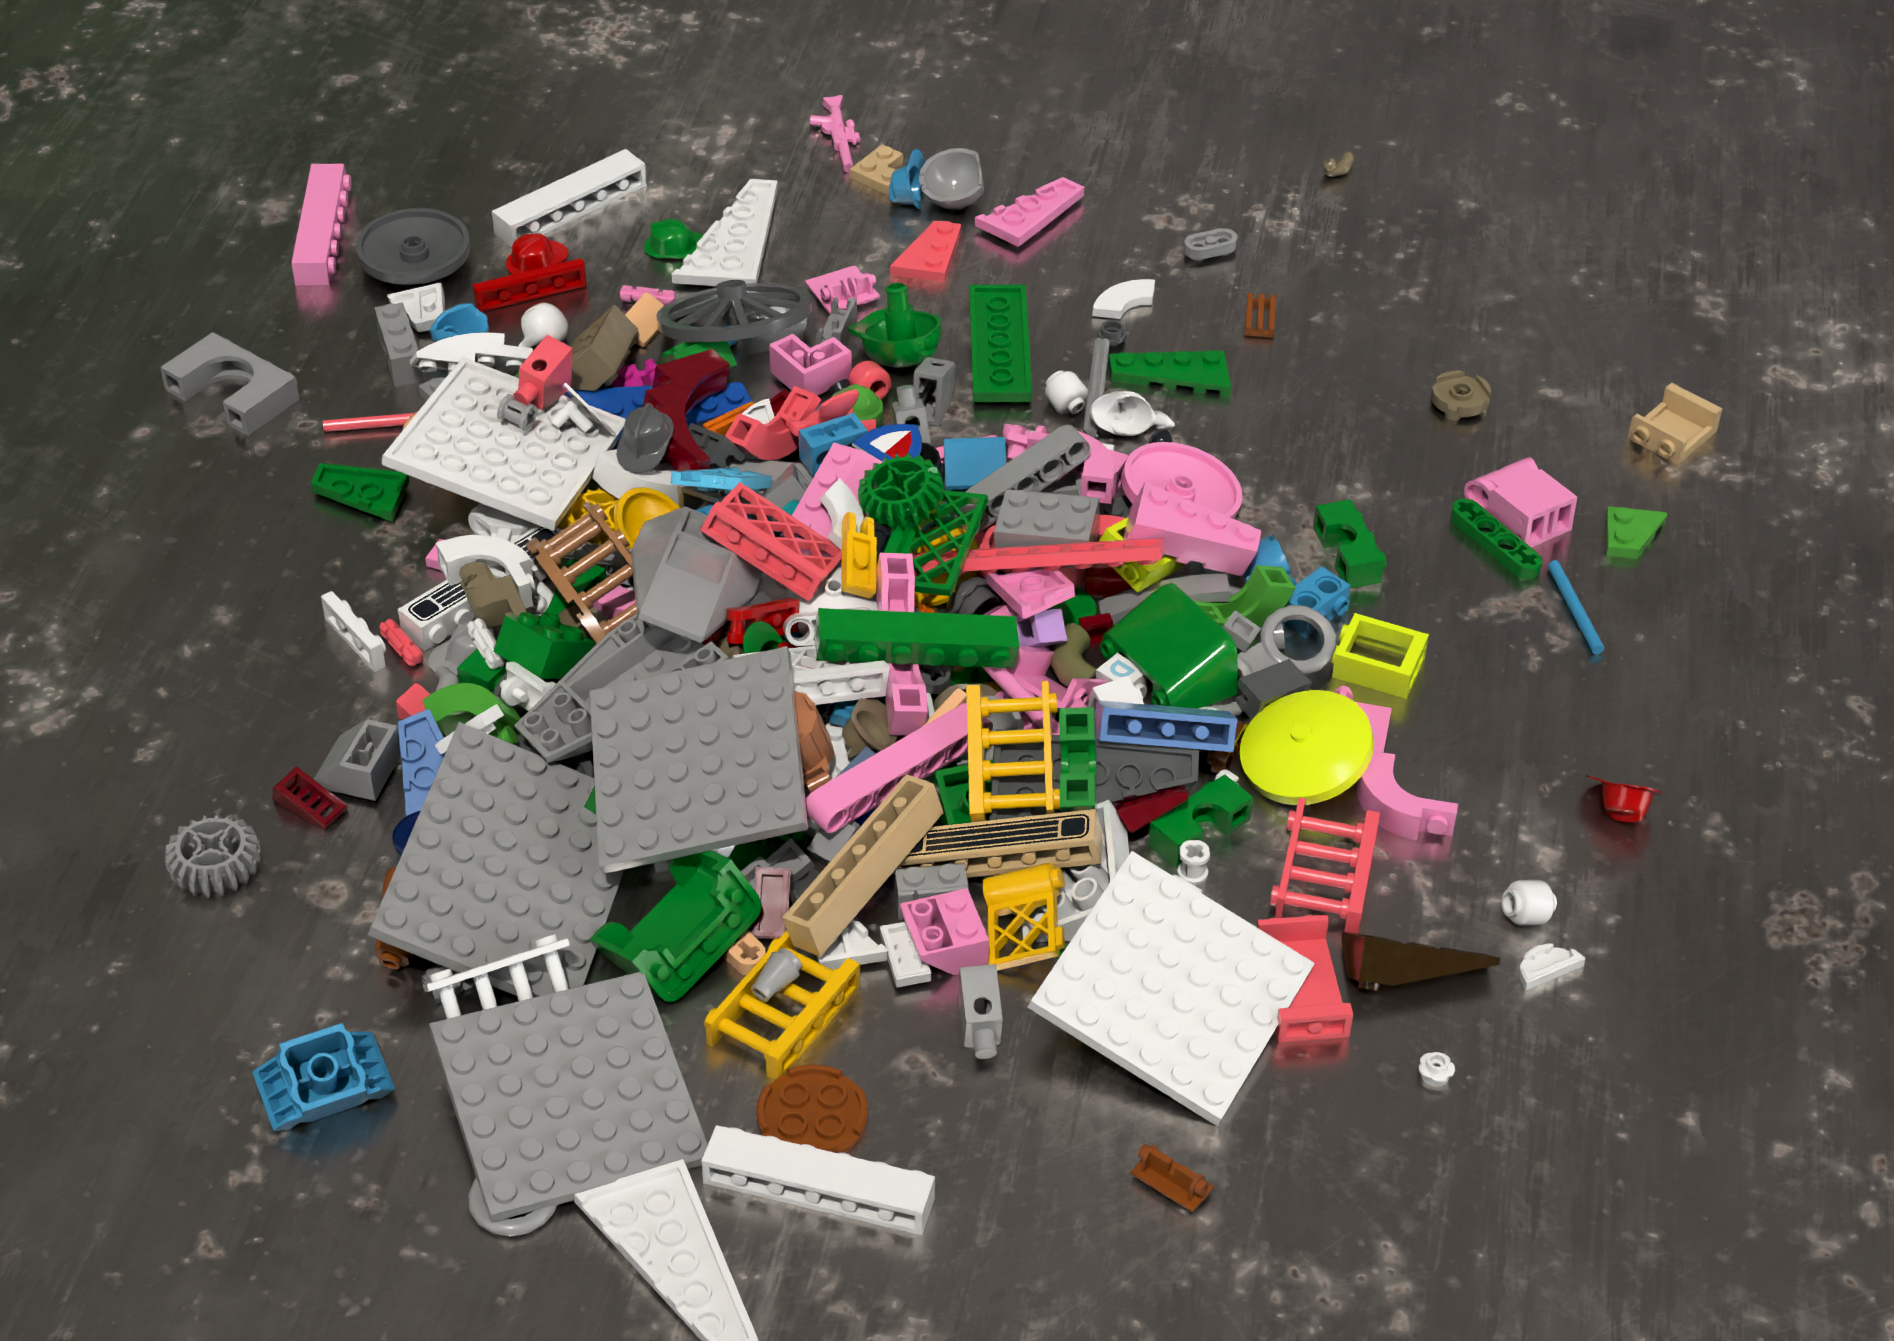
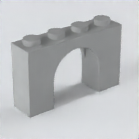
M213 332L160 367L165 390L184 401L189 400L209 385L218 381L237 379L248 382L246 386L223 401L227 425L247 436L300 400L297 387L298 382L293 374L278 368L271 362L265 361L252 354L249 350H245Z

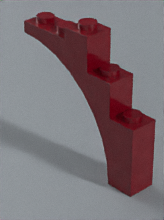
M713 349L657 365L655 367L652 389L645 391L642 407H645L646 403H651L655 409L667 414L672 419L674 425L673 435L663 458L678 471L709 469L711 459L695 442L689 432L685 418L697 403L711 394L726 389L730 363Z

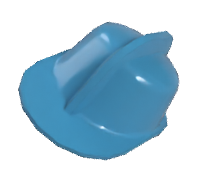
M914 149L911 152L908 164L892 173L889 184V200L891 202L901 205H915L917 209L922 208L923 192L918 180L920 170L925 164V159L920 150Z

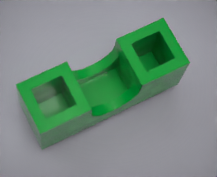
M1351 499L1316 505L1313 529L1323 548L1338 547L1335 564L1338 576L1350 584V588L1381 583L1383 569H1386L1387 566L1384 552L1378 549L1373 532L1368 531L1365 526L1361 511H1357Z
M1094 707L1059 708L1061 813L1096 809L1097 812L1096 717Z
M1224 774L1215 781L1206 783L1201 790L1188 797V800L1151 821L1148 845L1177 869L1182 862L1179 852L1180 846L1188 840H1200L1203 842L1204 829L1201 826L1214 827L1227 836L1250 821L1253 796Z

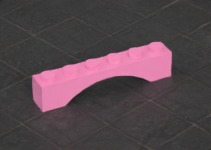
M880 553L876 575L877 610L914 612L915 576L912 554ZM887 663L890 666L885 698L889 735H909L918 730L922 725H925L928 714L926 685L922 679L919 664L900 665Z

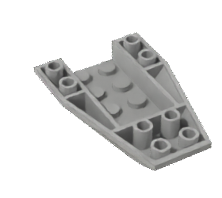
M684 506L645 521L633 545L631 560L637 618L645 621L650 627L656 629L663 628L674 632L686 641L702 643L728 621V608L745 607L753 600L763 571L700 531L708 515Z
M636 613L600 640L514 726L548 763L574 757L593 750L590 690L728 660L729 657L713 642L703 645L697 641H686L674 632L663 628L656 629L650 627L645 621L638 619Z

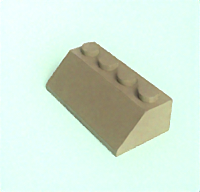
M615 304L572 342L570 346L573 348L572 389L595 391L602 384L605 387L609 386L618 377L617 372L624 365L623 360L630 354L629 349L636 343L634 337L638 328Z

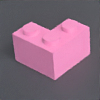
M794 334L769 344L770 372L790 390L796 386L818 396L828 391L838 381L843 379L849 380L852 370V351L835 337L811 348Z

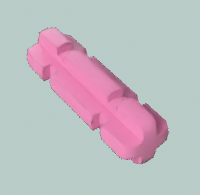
M623 285L620 290L622 302L632 303L633 300L637 302L645 292L654 296L663 305L676 300V294L673 290H663L661 292L660 289L637 287L635 289L633 286Z

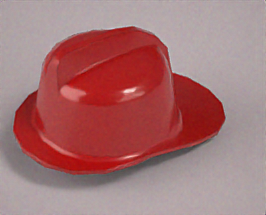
M541 233L524 234L514 241L511 254L506 260V268L511 274H517L559 264L568 257V249L560 242L548 240Z
M1588 775L1585 776L1602 782L1604 808L1612 819L1620 822L1638 823L1642 821L1644 815L1649 810L1653 796L1661 795V791L1656 789L1610 783Z

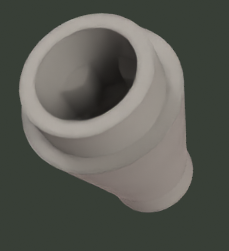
M780 948L778 952H772L756 982L752 985L751 991L758 999L767 1002L773 995L799 977L802 963L791 951L785 948Z

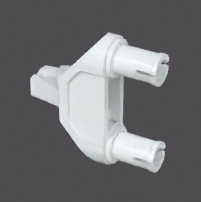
M480 502L477 507L471 510L468 516L469 525L475 535L494 536L510 542L538 526Z

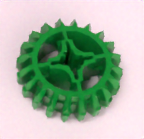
M896 453L893 459L888 460L884 457L883 463H873L872 470H865L864 478L859 480L858 499L862 512H864L865 516L873 518L874 523L877 522L884 527L886 525L890 526L892 531L899 525L906 530L908 524L914 523L918 526L919 520H929L930 513L938 512V505L943 503L944 485L937 467H934L931 460H924L921 455L913 458L908 453L905 457H899Z

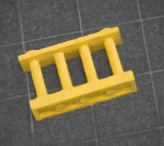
M1042 681V697L995 700L982 697L980 685H966L969 809L971 821H986V813H992V809L1046 807L1047 814H1054L1055 809H1060V788L1054 789L1051 713H1058L1057 693H1050L1049 681ZM1043 711V729L990 731L989 728H984L983 717H989L990 713ZM1044 742V760L991 763L990 760H985L984 749H990V745ZM1045 774L1046 793L992 796L991 792H985V781H991V777Z
M786 930L780 938H775L771 942L766 954L718 1008H713L708 1013L704 1022L707 1045L713 1048L724 1034L764 1054L766 1059V1076L776 1080L787 1073V1069H790L859 989L860 963L847 958L839 968L832 970L795 951V946H793ZM780 948L791 951L802 963L800 970L826 982L819 992L811 993L793 983L788 984L779 991V993L806 1006L798 1016L794 1015L791 1017L756 999L757 997L751 991L752 985L759 977L771 953L778 952ZM747 1010L785 1031L777 1040L770 1041L735 1022Z

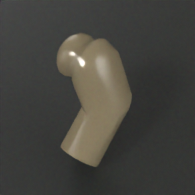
M1344 152L1337 163L1334 158H1330L1329 161L1327 159L1322 162L1323 173L1328 177L1347 174L1351 169L1355 156L1351 152Z

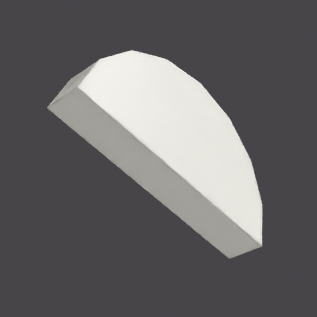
M1551 943L1538 945L1526 952L1520 965L1519 980L1526 991L1583 967L1586 958L1572 948L1568 951L1563 948L1553 947L1554 944Z

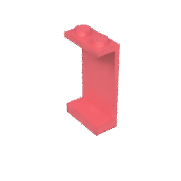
M1306 915L1303 917L1257 920L1258 929L1315 963L1290 1006L1278 1009V1026L1275 1029L1278 1043L1350 1037L1353 1011L1351 1003H1342L1326 941L1329 922L1328 915Z

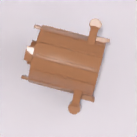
M794 691L804 787L809 789L811 793L831 781L830 764L835 752L831 742L832 739L815 703L811 701L806 693Z

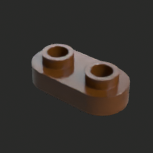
M1237 720L1233 752L1210 750L1207 764L1211 765V772L1218 774L1221 770H1230L1240 751L1241 739L1247 728V723Z

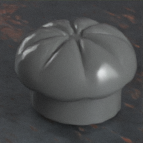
M970 577L960 583L955 589L956 592L949 596L945 612L951 614L983 615L1000 605L1001 600L991 591V587L987 584L986 579Z

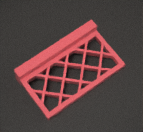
M741 482L721 502L717 501L712 506L700 531L808 602L842 561V550L833 542ZM740 495L751 504L741 503L738 496ZM746 514H756L758 520L748 519ZM766 515L772 516L778 522L768 521ZM773 531L783 532L785 538L775 537ZM793 533H798L804 539H795ZM800 549L810 550L812 556L802 555ZM820 551H825L833 557H823Z

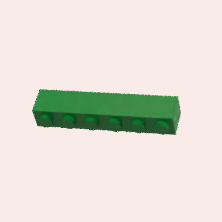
M818 608L814 629L816 660L866 663L884 660L886 663L900 665L923 664L931 666L1014 668L1019 651L1016 616Z

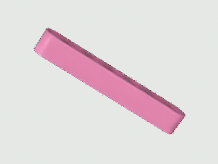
M967 702L948 711L815 789L805 800L807 816L827 833H833L879 806L906 774L924 779L967 753ZM983 717L984 728H989L992 731L993 723L986 717Z

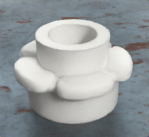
M1440 1052L1426 1053L1420 1058L1421 1064L1418 1069L1421 1078L1427 1084L1442 1086L1454 1075L1455 1066L1453 1063H1450V1058L1446 1054Z

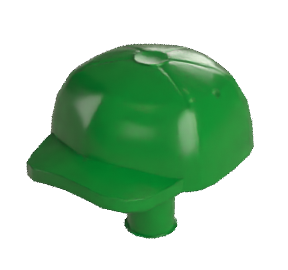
M892 283L885 288L888 304L885 309L874 311L859 322L847 327L850 334L862 339L866 354L873 362L895 368L921 364L927 357L932 358L941 337V317L913 310V306L908 303V286L903 283Z

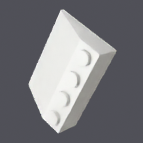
M1109 800L1097 804V815L1103 832L1101 864L1060 868L1064 875L1065 886L1061 888V893L1057 896L1058 927H1063L1065 941L1073 939L1129 855L1127 827ZM1047 905L1036 907L1029 917L1038 922L1047 912ZM1026 922L1022 924L1023 939L1033 928ZM1041 932L1034 942H1048V936Z

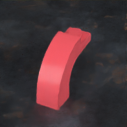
M794 386L779 412L770 422L762 424L756 419L738 413L725 436L744 453L763 460L781 459L799 448V437L791 433L790 429L786 426V420H804L815 411L821 399L815 393Z

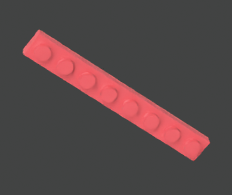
M1164 538L970 549L959 576L966 574L967 571L992 574L998 572V569H1011V572H1025L1030 567H1042L1043 570L1051 571L1060 569L1063 565H1074V568L1084 569L1092 567L1093 564L1106 563V566L1117 567L1130 561H1138L1140 565H1150L1162 559L1165 551ZM956 550L948 551L940 555V557L946 562L957 556L958 552ZM927 552L912 553V556L915 559ZM933 559L920 567L924 572H927L939 564ZM914 569V574L919 576L918 572Z

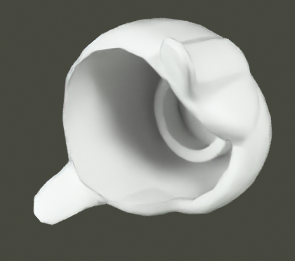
M539 303L526 310L521 318L524 339L518 347H537L547 335L561 342L564 341L569 332V325L563 313L549 303Z

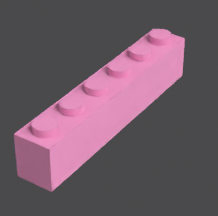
M311 164L291 262L295 286H329L331 274H336L335 257H339L338 240H342L341 224H345L344 207H348L347 191H351V176L346 175L344 164Z

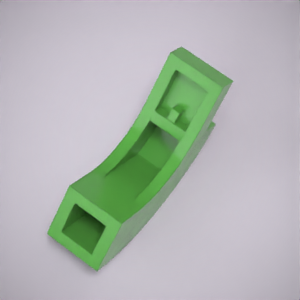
M1256 565L1245 586L1235 595L1231 596L1229 602H1194L1221 627L1224 626L1235 610L1261 628L1269 615L1287 604L1296 587L1283 567Z
M472 683L453 684L441 688L423 699L425 710L430 709L441 733L446 736L456 730L459 722L465 724L497 704L504 716L493 723L496 729L490 732L489 735L513 745L518 743V737L513 729L515 728L514 725L520 720L519 715L512 706L482 686Z

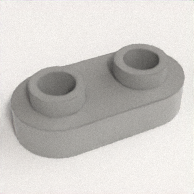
M1226 228L1192 234L1185 238L1184 253L1196 261L1219 255H1227L1236 250L1238 236L1233 230Z

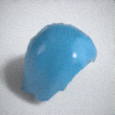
M461 303L442 312L436 318L429 332L433 341L437 342L457 335L488 333L489 325L487 316L480 312L472 303Z

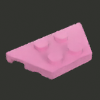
M1030 567L1025 572L983 574L987 584L1023 619L1075 596L1074 584L1058 569L1046 571L1042 567Z

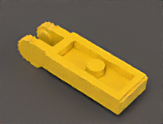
M847 512L843 517L841 525V591L872 598L876 593L877 537H874L873 518L865 517L860 525L859 533L856 532L855 513Z

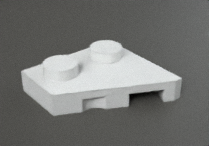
M441 282L388 294L390 303L403 302L410 325L417 332L430 330L436 318L445 311V296Z
M853 919L821 957L816 955L818 963L833 970L834 968H839L847 958L860 963V965L886 961L887 950L882 943L877 945L868 936V930L860 922Z

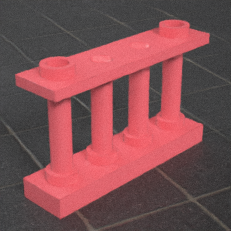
M1299 798L1296 811L1290 810L1286 830L1292 832L1280 886L1273 885L1270 906H1276L1275 918H1282L1285 905L1338 914L1340 919L1346 920L1344 932L1358 934L1380 812L1367 810L1365 822H1358L1356 826L1303 816L1306 799ZM1302 829L1354 839V843L1360 844V848L1353 847L1352 850L1299 841L1300 831ZM1298 854L1350 864V868H1355V873L1348 872L1347 875L1293 866L1295 855ZM1290 879L1345 889L1344 893L1351 894L1350 899L1343 898L1342 901L1291 892L1288 891Z

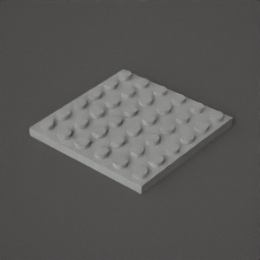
M787 646L590 690L599 868L603 874L808 830L791 653Z
M637 972L429 1023L430 1035L490 1222L573 1201L574 1194L616 1182L620 1178L683 1159L688 1170L702 1166L701 1161L708 1144L645 974Z

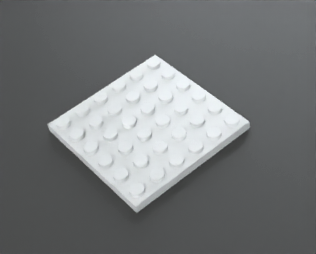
M462 357L383 454L382 465L554 531L593 477L598 452L612 450L621 438L625 419L590 406L616 433L613 435L581 406L578 410L594 425L584 433L569 418L558 429L550 420L572 399L562 395L546 409L538 408L537 417L532 427L527 431H523L519 428L518 424L507 419L503 421L497 418L500 402L507 394L513 395L518 390L519 378Z
M1131 851L1027 1008L1218 1126L1278 1026V1009L1290 1006L1315 963Z

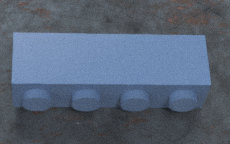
M1097 700L1096 737L1099 741L1226 752L1234 751L1237 718L1229 711Z

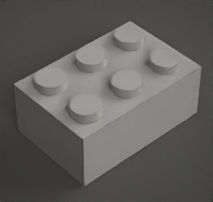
M1005 490L994 529L995 548L1096 542L1100 529L1099 498ZM1063 565L1068 567H1074V565Z

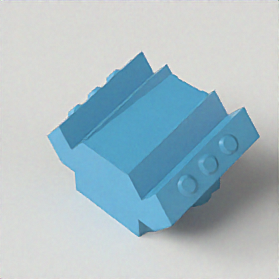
M343 1023L280 1043L277 1055L252 1071L273 1131L289 1130L300 1122H314L358 1107L369 1099H382L395 1090L373 1032H348L345 1030Z

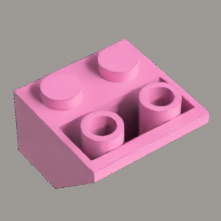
M968 888L900 903L901 913L920 961L954 976L959 975L960 967L988 965L989 938Z

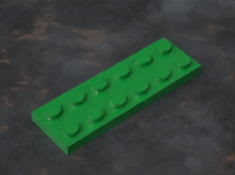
M969 285L973 402H1032L1026 285Z

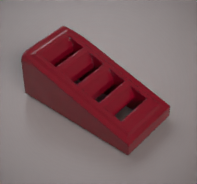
M297 766L273 787L272 799L324 831L348 810V805ZM297 788L301 791L296 796L292 793ZM307 794L311 797L304 803L302 799ZM318 800L322 803L315 810L311 808ZM328 806L333 808L334 810L325 818L320 815Z
M1185 786L1121 803L1117 805L1116 810L1129 832L1133 833L1188 800L1189 792Z

